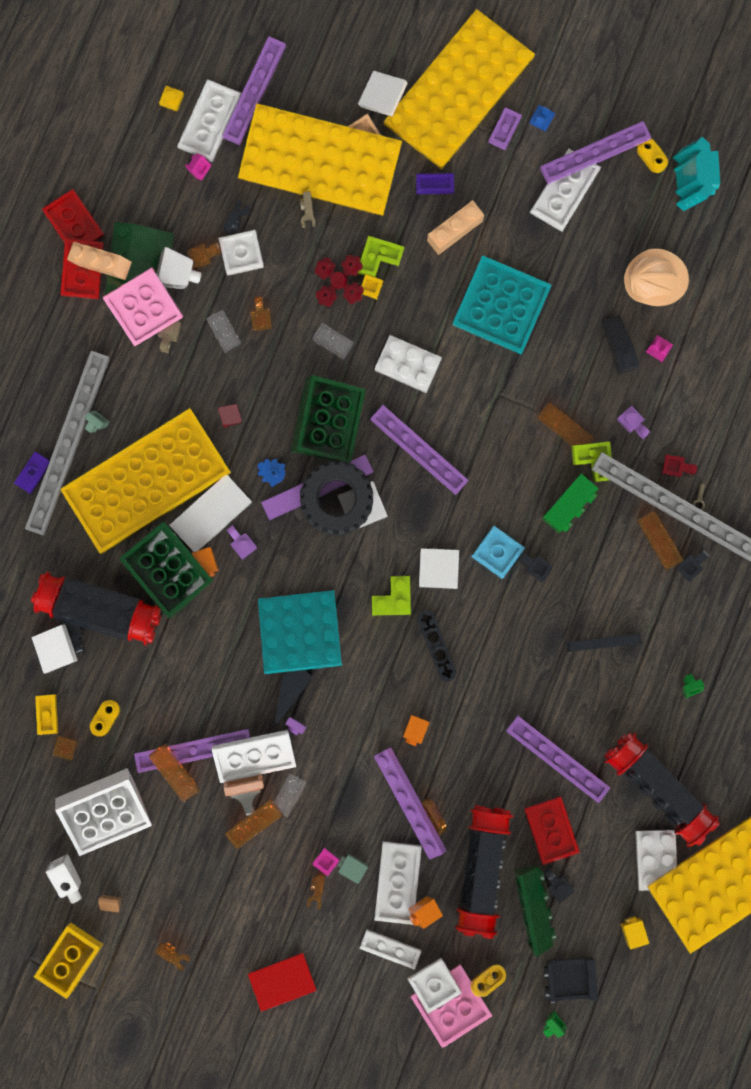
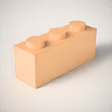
M472 200L430 232L427 241L437 254L440 255L482 223L484 214Z
M73 242L67 259L80 267L126 280L132 263L120 255L77 242Z

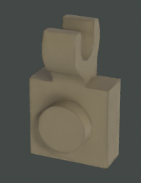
M303 192L304 199H300L301 211L305 210V215L301 219V225L305 228V221L310 220L312 221V227H315L311 192Z
M176 321L159 331L158 338L162 339L159 348L161 352L169 353L171 341L177 342L181 322Z

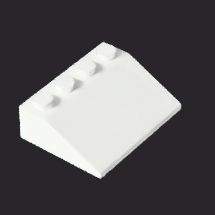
M128 768L55 798V811L79 856L152 826Z

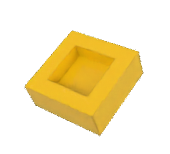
M165 86L159 104L160 106L178 111L184 93Z
M365 274L361 285L364 288L362 295L377 300L383 280Z

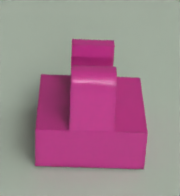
M197 153L191 157L192 161L189 165L186 164L185 167L197 179L202 180L212 165L203 155Z
M657 335L646 352L662 362L673 344Z
M324 848L312 864L328 876L340 859Z

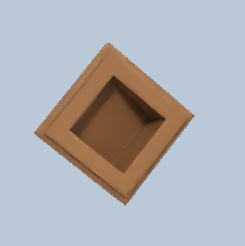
M102 895L99 898L100 910L120 911V897Z

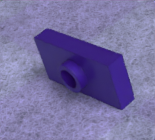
M454 173L416 174V194H454Z
M34 452L14 484L32 494L45 474L50 461Z

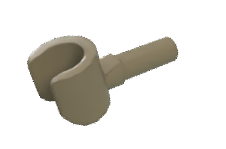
M700 484L697 499L692 502L694 506L697 502H700L701 510L705 507L702 501L704 484Z

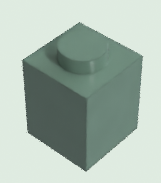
M349 853L346 857L342 856L337 864L340 867L338 873L359 884L368 868L366 863Z

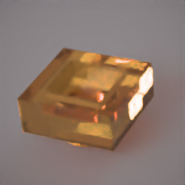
M58 736L53 755L73 760L78 741Z

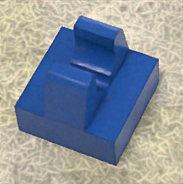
M538 105L530 120V124L546 132L555 113L544 106Z

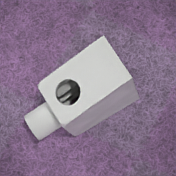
M166 247L161 251L156 274L165 287L185 289L189 281L199 283L201 278V272L191 270L193 265L192 259Z
M66 854L50 862L46 874L61 898L68 896L71 904L79 901L82 898L78 891L81 880L69 855Z

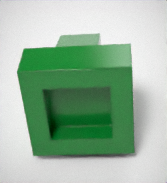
M692 674L684 676L685 686H683L682 692L685 698L704 690V684L701 679L695 681Z
M553 1011L548 1015L542 1032L547 1038L553 1034L560 1038L564 1035L567 1026Z

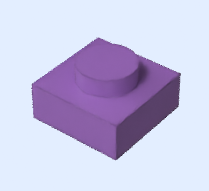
M291 717L286 722V725L289 726L288 730L295 735H298V733L303 734L307 728Z

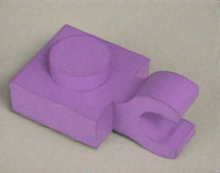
M633 406L617 418L619 423L629 433L635 430L642 439L650 433L641 424L645 419Z
M233 525L227 529L228 533L235 540L230 545L242 560L257 549L246 533L241 536Z

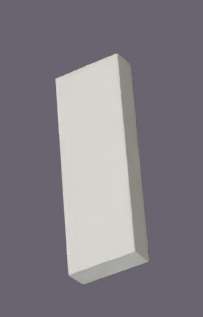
M366 929L360 945V949L414 970L421 954V950L368 929Z

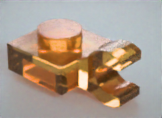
M218 243L211 245L207 249L205 244L187 250L189 258L193 260V269L210 264V257L222 253Z
M256 297V311H251L253 331L272 329L270 310H264L263 298Z
M318 873L317 878L313 877L311 889L315 891L314 895L308 898L307 907H310L311 901L315 900L318 902L317 909L321 908L325 874Z
M161 943L155 953L183 971L185 967L181 965L180 960L185 959L189 962L191 958L186 954L177 955L178 953L175 952L176 949L168 943L165 945Z

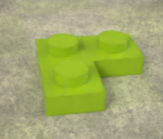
M368 236L360 261L363 264V269L358 271V273L376 278L381 261L399 266L404 246Z
M610 442L571 446L573 465L591 463L593 467L600 453H604L612 458ZM592 470L593 482L609 480Z
M391 576V596H372V616L411 615L410 576Z

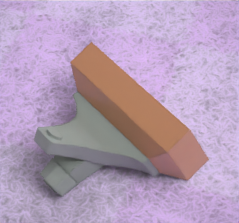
M260 774L224 782L225 796H231V798L239 800L246 815L254 813L252 802L256 794L264 788L263 775Z

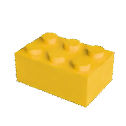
M70 923L53 946L34 978L67 999L104 944L73 923Z

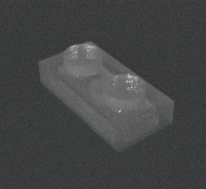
M223 310L206 318L224 353L241 344Z
M323 323L312 338L313 341L343 360L354 345V342Z
M289 773L271 808L288 817L307 782Z

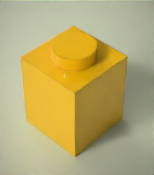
M636 916L625 919L624 923H621L627 946L630 949L649 944L643 921L640 918L636 919Z

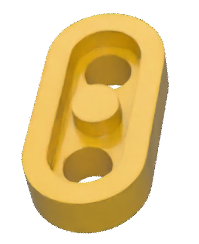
M653 139L637 146L638 155L652 172L660 173L665 170L668 159ZM644 145H649L650 149H646ZM656 159H660L662 163H656Z
M107 700L101 704L90 723V731L95 736H104L110 731L120 713V706L116 701ZM108 706H111L113 709L110 714L106 712ZM98 723L102 724V730H97L96 725Z
M492 965L476 976L470 986L472 993L477 997L489 995L505 981L506 972L504 968L500 965ZM493 972L496 974L495 979L492 977ZM479 983L481 984V990L478 989Z

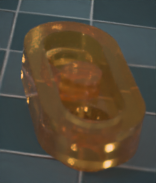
M430 799L422 800L423 808L436 832L441 836L446 831V824L433 801Z

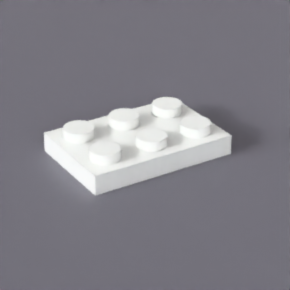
M390 335L377 362L375 371L427 393L442 357Z
M675 830L635 831L639 891L649 890L647 885L677 866Z

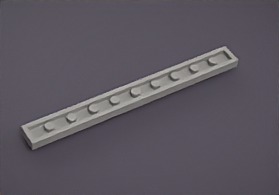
M94 351L90 352L26 524V530L45 536L61 492L60 489L63 487L87 420L85 416L92 409L110 358Z
M600 453L591 470L751 562V538L606 454Z

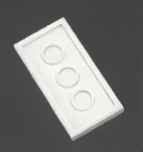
M207 79L178 143V148L194 155L199 153L206 160L213 162L223 140L222 135L242 93Z
M568 149L565 155L574 151ZM594 164L546 185L530 213L563 232L601 167Z
M226 475L172 522L170 526L192 551L196 552L201 550L244 511L252 501Z
M288 730L212 746L220 783L296 767Z
M383 841L375 921L413 925L409 918L411 914L408 908L416 904L421 845Z

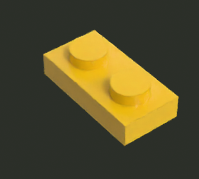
M56 695L35 696L37 735L58 733Z

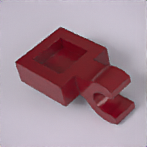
M665 455L662 474L682 477V472L695 475L697 465L685 464L684 457Z

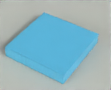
M493 526L471 557L503 579L525 547Z

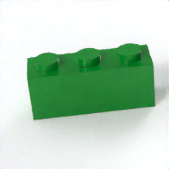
M580 474L542 519L558 533L562 531L567 532L573 525L571 520L575 516L579 518L586 510L583 506L587 502L591 504L598 496L595 492L599 488L584 475Z

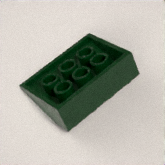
M115 222L111 253L120 255L132 263L126 280L110 275L107 276L105 295L151 267L157 273L161 251L165 247L172 250L174 234L136 224Z
M314 375L307 377L291 452L351 463L366 389Z
M165 522L161 523L119 558L170 619L183 610L213 582V579Z
M537 865L514 869L529 948L534 956H539L554 946L553 940H556L555 929L550 927L549 920H552L550 908L546 907L545 901L548 900L547 890L542 887L541 881H545L543 870H539Z

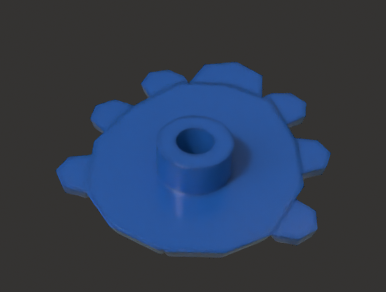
M265 459V463L260 462L258 464V469L260 470L258 475L263 476L262 482H268L271 487H274L275 484L280 483L284 479L285 464L277 463L276 459H273L272 462L269 459Z

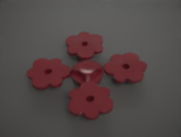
M348 255L346 257V261L342 262L343 273H335L333 269H335L336 265L331 263L330 258L326 257L322 261L317 262L318 267L315 268V274L322 279L331 278L332 284L328 288L322 286L321 290L316 292V298L319 299L318 303L320 305L332 306L333 301L337 299L335 288L341 289L343 287L345 291L343 297L347 299L348 303L355 304L356 301L362 300L361 295L364 293L362 286H358L356 282L352 283V285H346V275L352 274L356 276L358 271L363 269V264L358 256Z

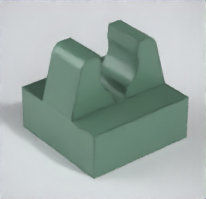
M90 411L85 416V419L89 421L85 429L90 433L106 428L110 421L96 411Z

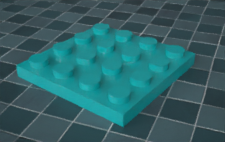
M482 255L452 325L522 355L552 285Z
M334 590L258 599L264 674L342 666Z

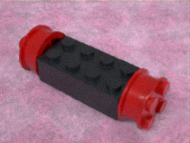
M50 572L40 575L38 590L33 593L31 603H34L35 613L42 611L50 614V617L55 618V620L122 640H139L144 642L145 646L148 643H153L155 625L159 626L162 617L160 615L161 609H159L157 604L154 607L144 604L143 600L74 579L53 577Z
M635 732L622 735L617 741L618 745L615 748H610L604 754L606 758L604 762H609L617 770L616 775L625 772V777L629 781L635 782L639 786L638 790L644 796H649L653 800L652 804L658 810L662 809L667 814L666 818L668 821L678 825L674 833L676 835L680 834L687 841V847L702 844L707 838L705 835L719 826V817L717 815L713 816L706 809V803L700 804L646 750L648 745H643L635 737Z
M475 805L474 809H470L473 812L472 824L468 825L471 833L461 907L457 908V911L460 912L459 920L455 928L466 936H475L476 933L481 934L484 938L493 939L494 935L498 934L495 927L496 920L500 917V914L495 913L494 910L497 909L498 905L496 892L500 888L499 870L503 866L501 854L506 844L503 834H511V831L508 829L510 818L513 815L510 814V811L502 808L493 807V811H491V808H486V806Z

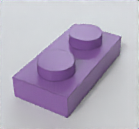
M505 107L488 143L506 150L522 115Z

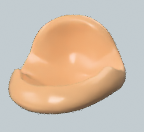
M649 249L640 253L630 262L624 276V285L628 295L637 302L652 306H665L678 301L685 294L689 284V274L684 262L675 254L663 249Z

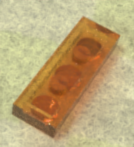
M550 402L537 417V419L572 446L589 444L594 438Z
M655 511L637 520L665 570L684 561Z
M166 744L149 754L151 761L182 802L199 792L197 785Z
M270 799L252 812L251 815H248L229 829L225 835L234 847L238 849L282 817L283 813L273 800Z

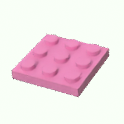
M152 267L103 296L104 301L134 346L183 318L181 311Z
M461 964L450 970L451 975L462 992L460 995L429 1014L417 994L411 995L412 1000L442 1048L492 1017L482 998L472 993L470 987L471 980Z

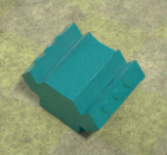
M701 137L679 150L673 157L679 163L674 169L677 178V190L675 193L681 197L676 205L683 211L706 200L710 195H715V191L719 189L720 185L718 151H711L710 143Z

